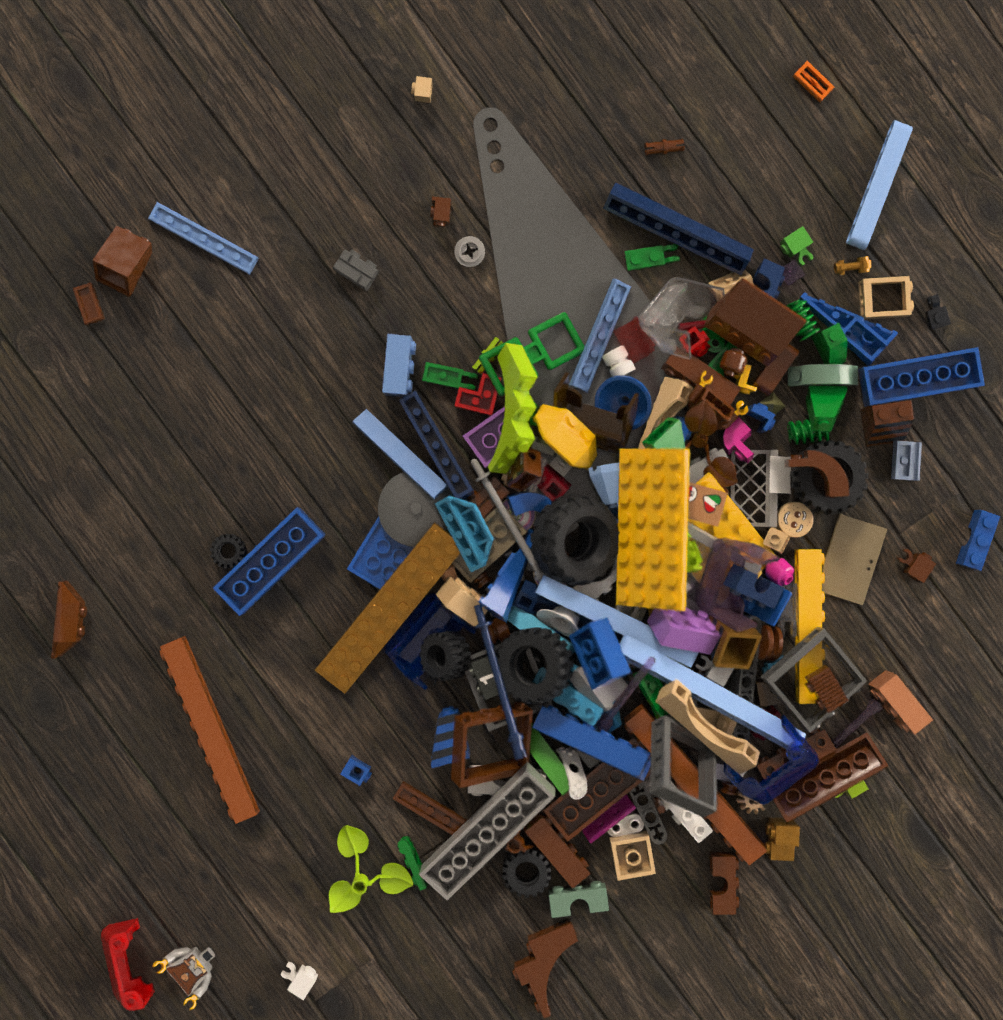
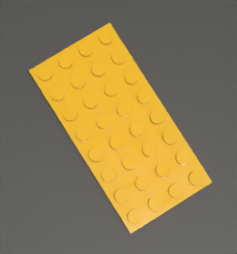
M620 449L618 531L620 533L618 536L616 605L685 611L689 449Z

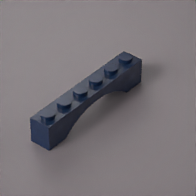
M526 579L513 606L529 614H537V611L544 609L552 611L556 607L562 606L535 593L538 585ZM576 613L580 617L577 624L578 630L593 622V620ZM614 631L617 641L620 644L622 637L624 635Z

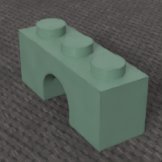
M601 881L590 882V885L579 883L574 888L554 886L551 890H548L552 918L571 916L570 906L577 899H583L588 903L590 913L609 911L606 885L601 883Z

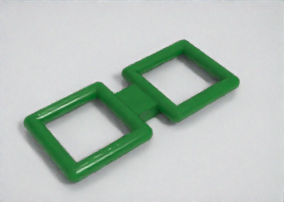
M562 312L529 329L528 335L532 343L523 348L538 377V373L533 366L535 363L543 360L547 369L553 370L581 355L585 346L567 313ZM562 321L577 348L552 361L537 334ZM517 337L479 356L482 366L500 396L505 395V387L502 386L489 359L498 355L505 343L522 345Z

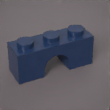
M764 258L756 270L753 284L759 286L762 291L774 299H777L780 292L777 289L785 279V276H783L785 267Z
M734 563L723 585L730 588L729 592L740 596L742 593L743 599L750 602L756 600L755 604L762 608L769 606L774 609L784 590V587Z

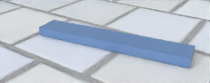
M158 202L148 217L150 221L249 275L259 259L257 256Z
M612 279L569 383L570 386L588 393L631 286L617 279Z
M367 409L353 421V424L433 500L447 488V484Z

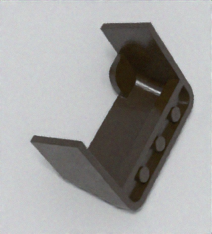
M565 372L554 390L553 406L568 409L596 436V448L620 454V449H625L636 418L639 394H634L629 405L620 406L616 414L582 403L580 392L569 388V373Z

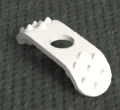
M560 747L556 749V752L562 758L567 774L569 795L573 799H581L587 792V779L579 755L571 747L566 749L565 747ZM569 764L576 765L578 772L571 771Z

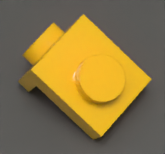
M746 364L743 374L735 375L734 378L737 379L735 384L741 388L739 392L750 395V392H756L757 387L746 384L751 365Z

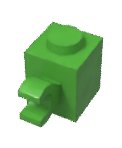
M803 226L780 242L781 250L785 255L791 258L798 253L797 262L801 267L805 264L802 260L803 256H806L809 261L813 259V255L806 249L813 241Z

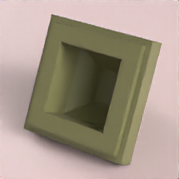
M774 392L760 402L766 405L768 411L777 414L785 407Z

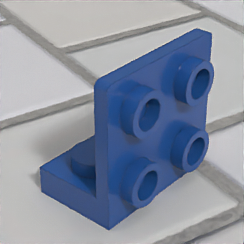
M784 589L774 609L769 606L762 608L755 604L756 600H753V602L747 601L742 598L743 594L739 596L734 606L774 627L792 596V592Z

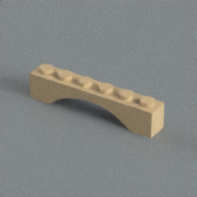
M669 377L664 378L650 418L647 421L644 434L640 439L638 449H645L642 441L667 417L673 418L687 405L689 395L693 389L692 386L683 380Z
M675 679L660 689L656 702L739 775L757 765L760 752L747 740L726 734L710 724L695 707L691 691L680 681Z

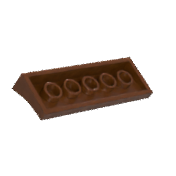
M865 733L766 789L785 822L789 823L888 768L889 765L869 734Z

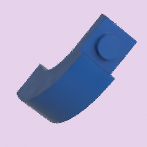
M528 491L506 496L511 513L514 516L528 511L540 512L547 504L551 505L552 500L544 495Z

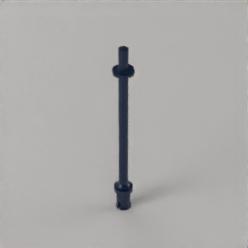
M479 604L474 606L479 624L474 626V628H480L510 731L508 742H511L515 760L527 756L522 741L524 737L517 730L487 627L492 623L491 621L486 622L482 606Z

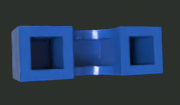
M974 510L968 527L971 529V536L968 543L961 547L956 564L972 570L982 571L1000 516L984 510Z

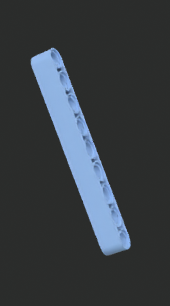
M543 575L535 593L593 621L608 617L614 631L630 636L692 668L699 653L661 646L649 625L546 575Z

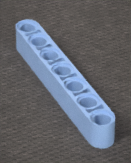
M896 120L892 122L850 229L846 244L861 250L867 248L911 135L912 126Z

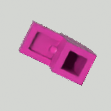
M739 417L728 429H725L723 444L728 455L735 451V456L740 461L744 460L748 464L753 459V453L743 442L751 436V429Z

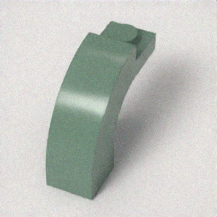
M815 364L789 367L788 386L858 385V366Z

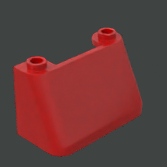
M138 918L107 925L101 932V941L113 994L122 1006L129 1011L143 1009L155 993L153 983H144L141 976L132 978L126 949L129 946V941L133 939V932L140 928Z

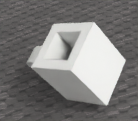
M288 962L286 967L290 968L291 972L287 973L283 970L281 976L291 980L287 990L304 1000L314 985L318 974L312 967L304 966L303 964L298 972H296L295 965Z

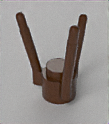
M519 831L507 842L505 850H509L511 853H518L520 850L525 852L537 846L535 844L525 846V841L519 836Z

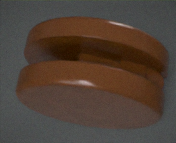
M762 625L758 660L776 661L783 650L782 631L778 626Z

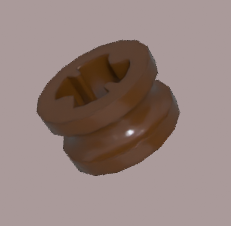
M487 571L473 581L478 584L479 589L492 579L491 576H487Z
M722 781L723 787L720 788V791L736 796V789H738L739 785Z

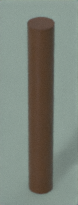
M652 794L651 798L658 812L664 813L665 807L661 799Z

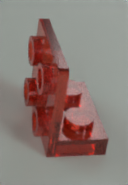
M637 316L629 323L613 331L621 346L624 345L629 354L627 356L628 360H631L633 364L651 355L655 351L654 347L656 346L652 336L648 337L645 332L647 327L642 318L638 319Z

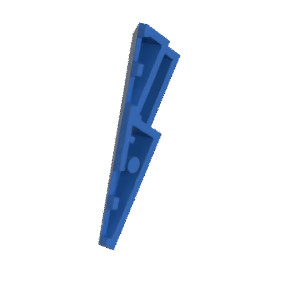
M805 292L799 298L800 300H807L804 305L810 307V311L828 328L839 323L848 340L847 347L867 366H870L898 334L894 330L890 331L878 323L874 324L864 320V317L843 308L831 306L822 299L817 300L810 297Z
M528 529L524 539L530 550L533 545L530 541L531 533H534L533 529ZM519 548L517 553L512 552L498 572L494 584L488 586L489 593L485 598L481 597L478 601L483 608L490 611L493 617L507 622L528 562L521 548Z

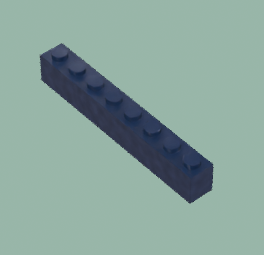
M616 182L603 209L741 276L750 262L754 250Z

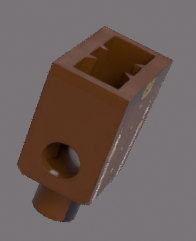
M532 445L527 453L520 452L508 470L506 486L524 491L541 477V453L538 450L532 449Z

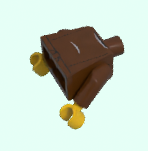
M704 371L701 374V382L696 384L689 395L687 406L691 409L706 399L716 414V430L728 429L738 419L739 415L748 413V406L744 409H739L744 405V402L738 401L736 403L737 410L735 411L731 405L711 388H704L705 385L712 382L713 375H711L709 380H705L703 377L707 371Z

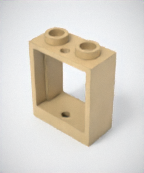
M909 276L868 278L858 282L860 316L864 317V320L901 318L912 315L914 303L911 300L910 293H912L913 284ZM901 283L903 310L873 312L871 285Z

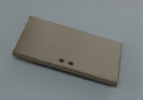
M839 513L827 549L824 565H822V572L825 575L822 591L826 594L863 605L887 529Z

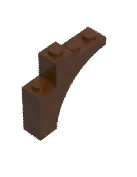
M570 918L528 935L526 946L530 956L514 962L512 972L515 980H520L522 986L527 984L530 995H534L536 998V1002H534L538 1013H542L544 1018L551 1016L546 994L551 969L558 957L568 947L578 942V937Z

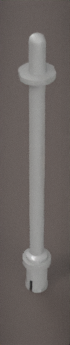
M472 459L471 465L479 477L475 481L479 482L481 480L534 570L535 581L540 583L543 575H548L543 573L538 567L537 560L534 559L530 548L487 476L491 474L490 471L485 473L478 460Z

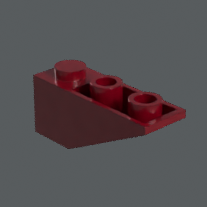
M541 458V477L534 483L542 493L554 501V499L563 496L572 484Z

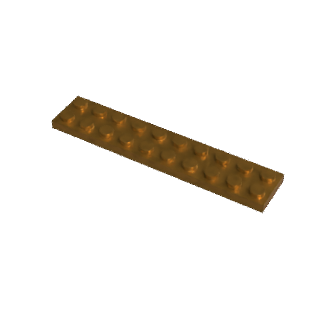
M434 522L315 669L317 673L344 694L349 690L460 554L451 534Z

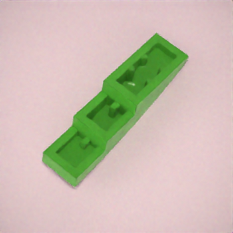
M532 722L530 753L559 792L565 795L569 791V781L563 762L541 733L533 728L534 724Z

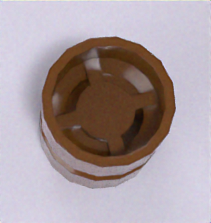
M495 618L493 623L487 626L493 646L497 644L498 640L503 642L506 638H510L511 633L506 622Z

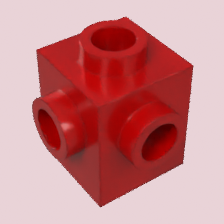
M696 326L679 337L684 343L681 347L695 357L703 356L710 348L707 342L710 340L704 330L700 332Z

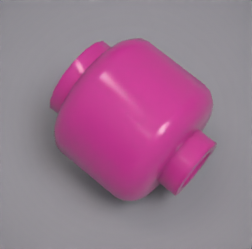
M773 558L766 564L765 574L773 583L783 586L792 582L794 568L785 559Z

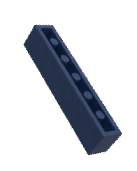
M416 390L401 398L399 402L454 497L464 500L474 494L471 485Z

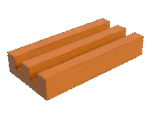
M808 61L793 75L819 102L834 89V86ZM806 68L809 72H811L827 88V90H825L820 84H818V82L813 77H811L804 69ZM800 73H801L810 83H808V82L800 75Z

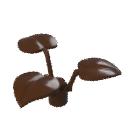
M705 399L691 408L685 416L686 427L691 432H695L692 440L685 445V448L687 449L691 445L697 448L704 447L706 460L709 464L703 470L704 476L709 472L721 487H729L738 482L736 468L733 462L726 457H716L712 462L710 460L709 444L707 442L710 435L717 428V418L712 406Z

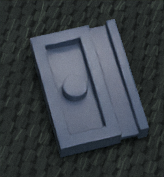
M893 441L891 479L920 481L921 442Z

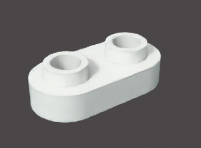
M630 813L616 824L619 825L618 830L611 828L607 832L613 837L634 834L643 829L644 823L640 814ZM637 821L638 825L633 827L631 823Z

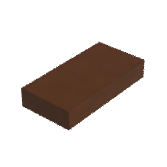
M90 282L73 288L84 324L90 325L105 320L93 283Z

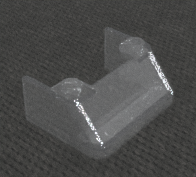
M681 277L671 278L639 315V326L660 351L690 359V334L676 328L686 316L695 319L703 316L706 311H709L725 295L724 288Z

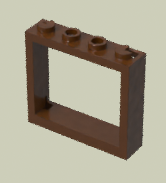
M522 702L510 704L513 717H517V730L524 737L522 741L527 756L516 760L514 756L512 759L465 769L467 727L505 720L506 717L502 705L491 709L484 708L476 712H465L454 717L451 780L459 788L511 777L527 762L529 763L533 710Z

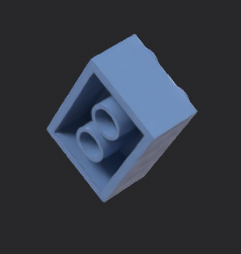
M387 335L382 393L386 396L405 397L408 393H412L413 382L410 380V374H414L415 363L411 360L412 355L416 354V344L411 336Z

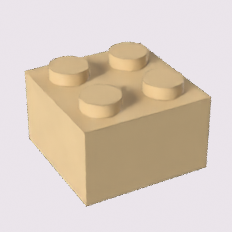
M449 576L436 595L445 607L472 626H476L478 620L474 606L480 604L478 601L481 598V594L475 589L467 587L466 583L458 577L455 580ZM482 607L485 615L488 610Z
M647 830L634 834L609 837L618 881L656 874Z

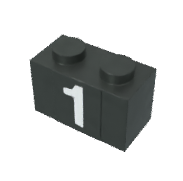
M488 655L471 661L472 666L469 667L472 678L476 677L479 685H476L479 696H484L486 700L499 695Z

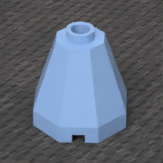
M619 463L596 466L597 469L593 471V467L588 468L589 478L602 503L606 506L608 505L609 509L617 508L619 501Z

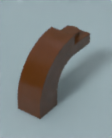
M807 450L804 451L803 459L802 455H790V459L784 460L785 468L810 467L817 470L824 480L825 497L849 496L847 476L841 465L831 456L819 451Z

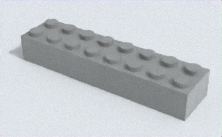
M527 762L421 865L419 875L441 896L448 900L555 797V787Z

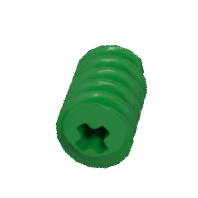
M800 299L786 305V307L806 319V323L795 335L796 337H803L799 342L820 331V328H813L817 321H810L814 315L807 314L810 307H803L807 300Z
M807 419L803 420V422L798 420L795 422V425L792 421L787 423L788 440L790 443L791 440H794L795 445H798L799 439H801L803 444H806L807 438L813 443L814 437L817 438L818 442H821L822 436H824L826 441H829L830 432L812 431L810 422Z

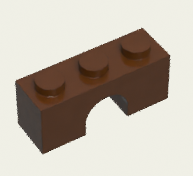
M710 852V872L712 876L725 878V884L721 889L710 890V910L713 915H736V908H739V897L736 896V889H739V879L736 877V870H739V860L733 852Z

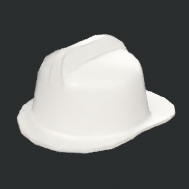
M558 606L552 611L546 609L537 611V618L541 622L569 637V635L578 630L579 615L564 606Z

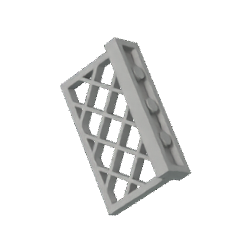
M750 450L754 454L753 458L758 454H766V463L762 467H759L751 460L758 468L751 477L743 470L747 463L740 467L735 462V451L731 453V461L739 468L736 475L742 471L749 479L741 487L737 483L731 486L732 501L748 516L747 519H751L754 522L751 523L753 527H777L778 493H769L770 456H778V450ZM759 471L766 476V482L761 486L752 479ZM750 480L758 487L751 496L742 489ZM765 484H766V493H765V491L762 489V487H763ZM740 490L748 497L741 505L735 501V494ZM759 490L766 496L765 501L760 506L752 499ZM749 500L758 507L751 515L742 508ZM759 509L765 514V523H757L752 518Z

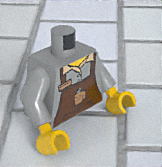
M188 947L177 948L163 957V961L154 962L153 967L160 963L161 969L156 973H163L166 969L188 996L192 995L183 1003L185 1005L188 1000L192 1001L193 1006L189 1009L192 1010L196 1006V1000H199L208 989L212 977L210 971L213 968L209 961L215 957V954L209 947L202 953L197 947L192 949Z

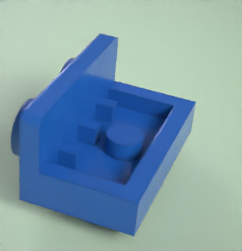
M758 403L748 406L747 415L761 421L757 429L758 433H764L773 428L776 421L773 419L775 414L768 411L766 405Z

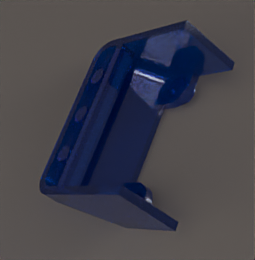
M430 593L425 596L385 644L384 651L408 679L426 690L428 687L420 679V676L424 673L423 665L420 664L421 657H419V653H421L420 647L424 645L423 640L433 633L445 632L446 630L455 631L456 633L463 627L473 634L476 631L467 621L445 607L436 594Z
M785 716L781 717V727L793 739V742L786 749L789 761L759 783L751 777L743 779L741 775L724 761L723 772L745 797L759 804L771 802L816 768L819 763L816 751Z

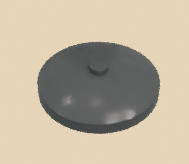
M402 472L393 477L380 494L378 515L381 525L386 533L395 541L406 546L415 547L434 522L448 531L435 503L448 496L453 497V494L447 485V488L433 500L406 473Z

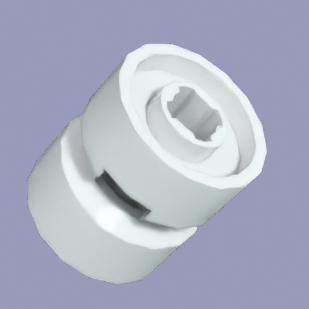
M624 345L602 356L606 366H611L610 374L612 377L627 375L636 370L633 362L627 360L629 354Z

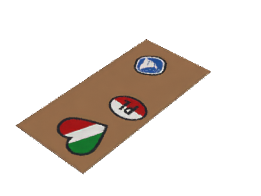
M689 482L688 518L718 527L728 493Z

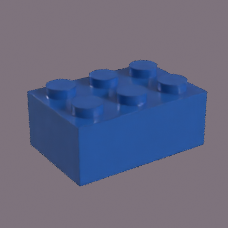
M608 617L590 622L569 635L591 690L609 685L631 673Z

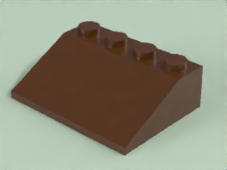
M742 278L709 310L704 326L763 365L768 366L806 323V319Z

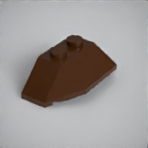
M58 581L52 659L65 654L85 634L83 618L86 617L87 607L85 606V601L68 581Z

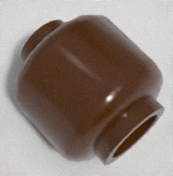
M737 348L726 350L719 364L720 368L724 371L723 374L734 378L735 375H742L748 362L745 356L746 353Z

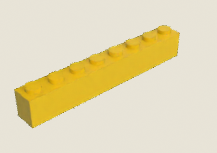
M794 549L795 646L816 627L822 628V622L825 621V612L822 611V603L825 601V594L822 591V584L825 582L822 565H824L825 557L821 549ZM822 641L795 664V701L799 704H816L815 700L817 697L807 689L805 676L822 667V660H825V650L822 649Z

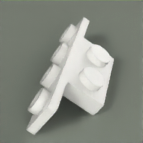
M670 780V786L678 789ZM661 799L665 810L670 809L674 814L672 818L678 825L682 823L698 843L712 833L713 830L702 817Z

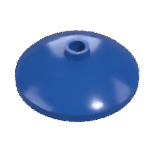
M618 375L608 378L600 385L595 395V407L617 414L620 406L629 405L634 394H639L637 414L632 430L647 421L652 410V400L649 391L639 380L630 376ZM624 396H627L629 398V401H626L624 399Z

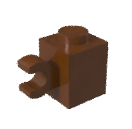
M902 549L907 554L904 560L897 557L900 563L906 564L902 572L917 582L924 583L936 563L931 561L932 557L924 552L912 555L910 550Z

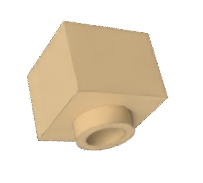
M417 76L416 83L412 82L411 94H414L415 101L431 102L432 78Z

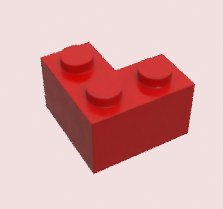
M485 373L482 374L478 392L459 387L454 405L455 408L492 416L498 393L489 376Z

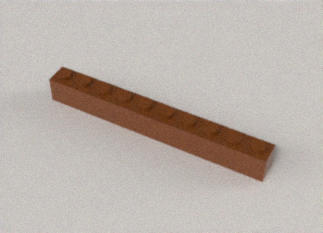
M186 636L160 646L161 658L167 662L169 667L167 668L168 674L171 679H174L176 693L179 697H182L184 702L182 704L183 709L191 718V728L194 732H197L199 747L205 751V761L214 772L213 780L216 785L219 784L220 796L229 807L228 815L230 819H234L235 824L256 816L260 809Z
M640 704L624 717L626 724L624 727L631 735L633 733L636 735L638 744L643 749L647 748L650 751L649 756L651 757V722L656 719L643 704ZM670 737V776L675 780L674 784L678 790H684L686 794L698 799V767L673 738ZM717 790V812L703 818L705 820L708 818L712 822L711 827L717 834L721 833L724 836L723 840L729 848L733 846L736 850L735 854L742 862L745 860L748 865H751L767 852L765 844Z

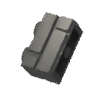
M345 249L335 263L333 270L367 292L379 273L376 269L377 265L368 259L366 262L361 260V255L351 249L349 252Z

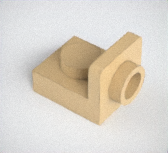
M771 527L763 544L782 554L791 537Z

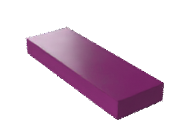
M626 794L585 827L582 832L587 840L593 843L633 812L636 807Z

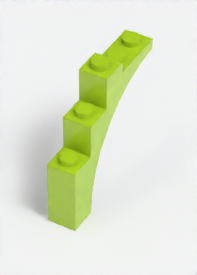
M505 343L497 357L504 379L505 413L499 443L488 465L490 472L507 474L520 452L527 453L535 440L528 424L530 417L536 410L529 390L538 378L523 346Z

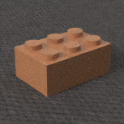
M885 670L868 684L871 687L870 693L877 700L879 699L883 702V709L889 715L891 714L896 718L894 722L901 730L917 734L933 721L897 674Z

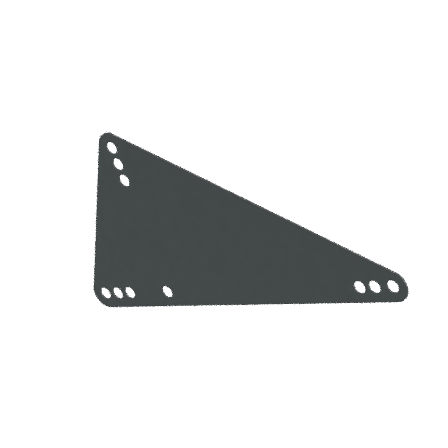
M491 107L482 109L475 116L473 127L507 341L517 337L522 346L525 347L532 343L528 335L529 329L565 312L585 346L612 279H617L631 286V289L603 355L624 345L629 354L627 360H631L636 370L625 376L639 380L647 388L651 396L653 410L660 386L664 378L669 377L661 367L672 350L677 345L681 347L684 343L503 112ZM488 118H493L497 121L498 126L493 132H488L484 129V121ZM490 141H498L500 143L501 150L498 154L488 152L487 145ZM499 159L504 163L502 172L494 173L491 171L490 164L493 160ZM562 321L537 334L552 361L577 348ZM581 355L553 370H548L543 360L533 365L538 373V378L532 385L529 393L539 407L542 404L553 406L554 390L565 372L569 373L570 383ZM601 359L588 393L570 385L569 388L580 392L582 403L595 407V395L598 388L605 380L612 377L610 374L611 366H606L604 360ZM624 396V399L626 401H629V398L627 396ZM681 409L673 418H676V416L685 418L687 412ZM647 421L639 428L631 430L625 449H638ZM691 432L689 439L693 437L695 432ZM534 435V441L538 442V439L543 440L542 437H537ZM597 448V457L590 468L593 467V471L597 469L596 466L619 463L620 454ZM541 453V458L548 464L557 456L556 453H554L553 457ZM572 467L564 476L572 486L563 496H569V494L582 495L602 502L589 478L588 470ZM535 483L531 484L532 492L546 496ZM535 511V512H536V516H535V517H536V518H539V517L541 516V513L538 512V511ZM573 524L567 531L566 536L575 530L579 524Z

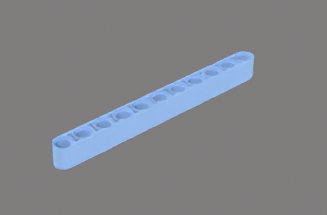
M624 635L620 642L621 650L626 661L667 684L677 679L691 691L692 698L791 752L799 753L806 736L801 730L630 636Z

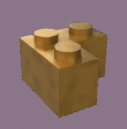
M769 817V823L765 825V833L768 835V842H765L767 849L765 854H767L770 860L794 861V848L799 846L800 827L794 820L786 823L784 818Z

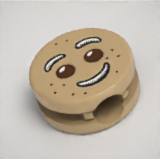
M789 502L778 509L777 528L788 534L789 537L804 536L812 528L813 514L803 503Z

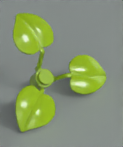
M348 825L343 826L340 830L337 846L344 857H351L355 854V877L352 886L349 882L343 880L337 881L331 886L329 890L330 913L344 912L357 906L361 900V895L366 892L367 887L372 886V883L381 878L379 882L381 889L388 894H398L413 886L410 873L397 863L385 864L381 870L382 874L375 876L370 881L366 875L360 874L358 853H363L367 850L369 839L365 832Z

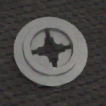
M464 237L455 246V258L463 266L475 267L482 262L485 256V247L476 237ZM467 245L471 250H476L473 253V259L469 255L464 254L467 252Z

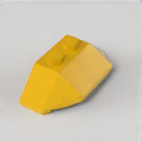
M542 404L533 419L537 423L543 440L571 467L588 470L597 457L596 436L568 409Z

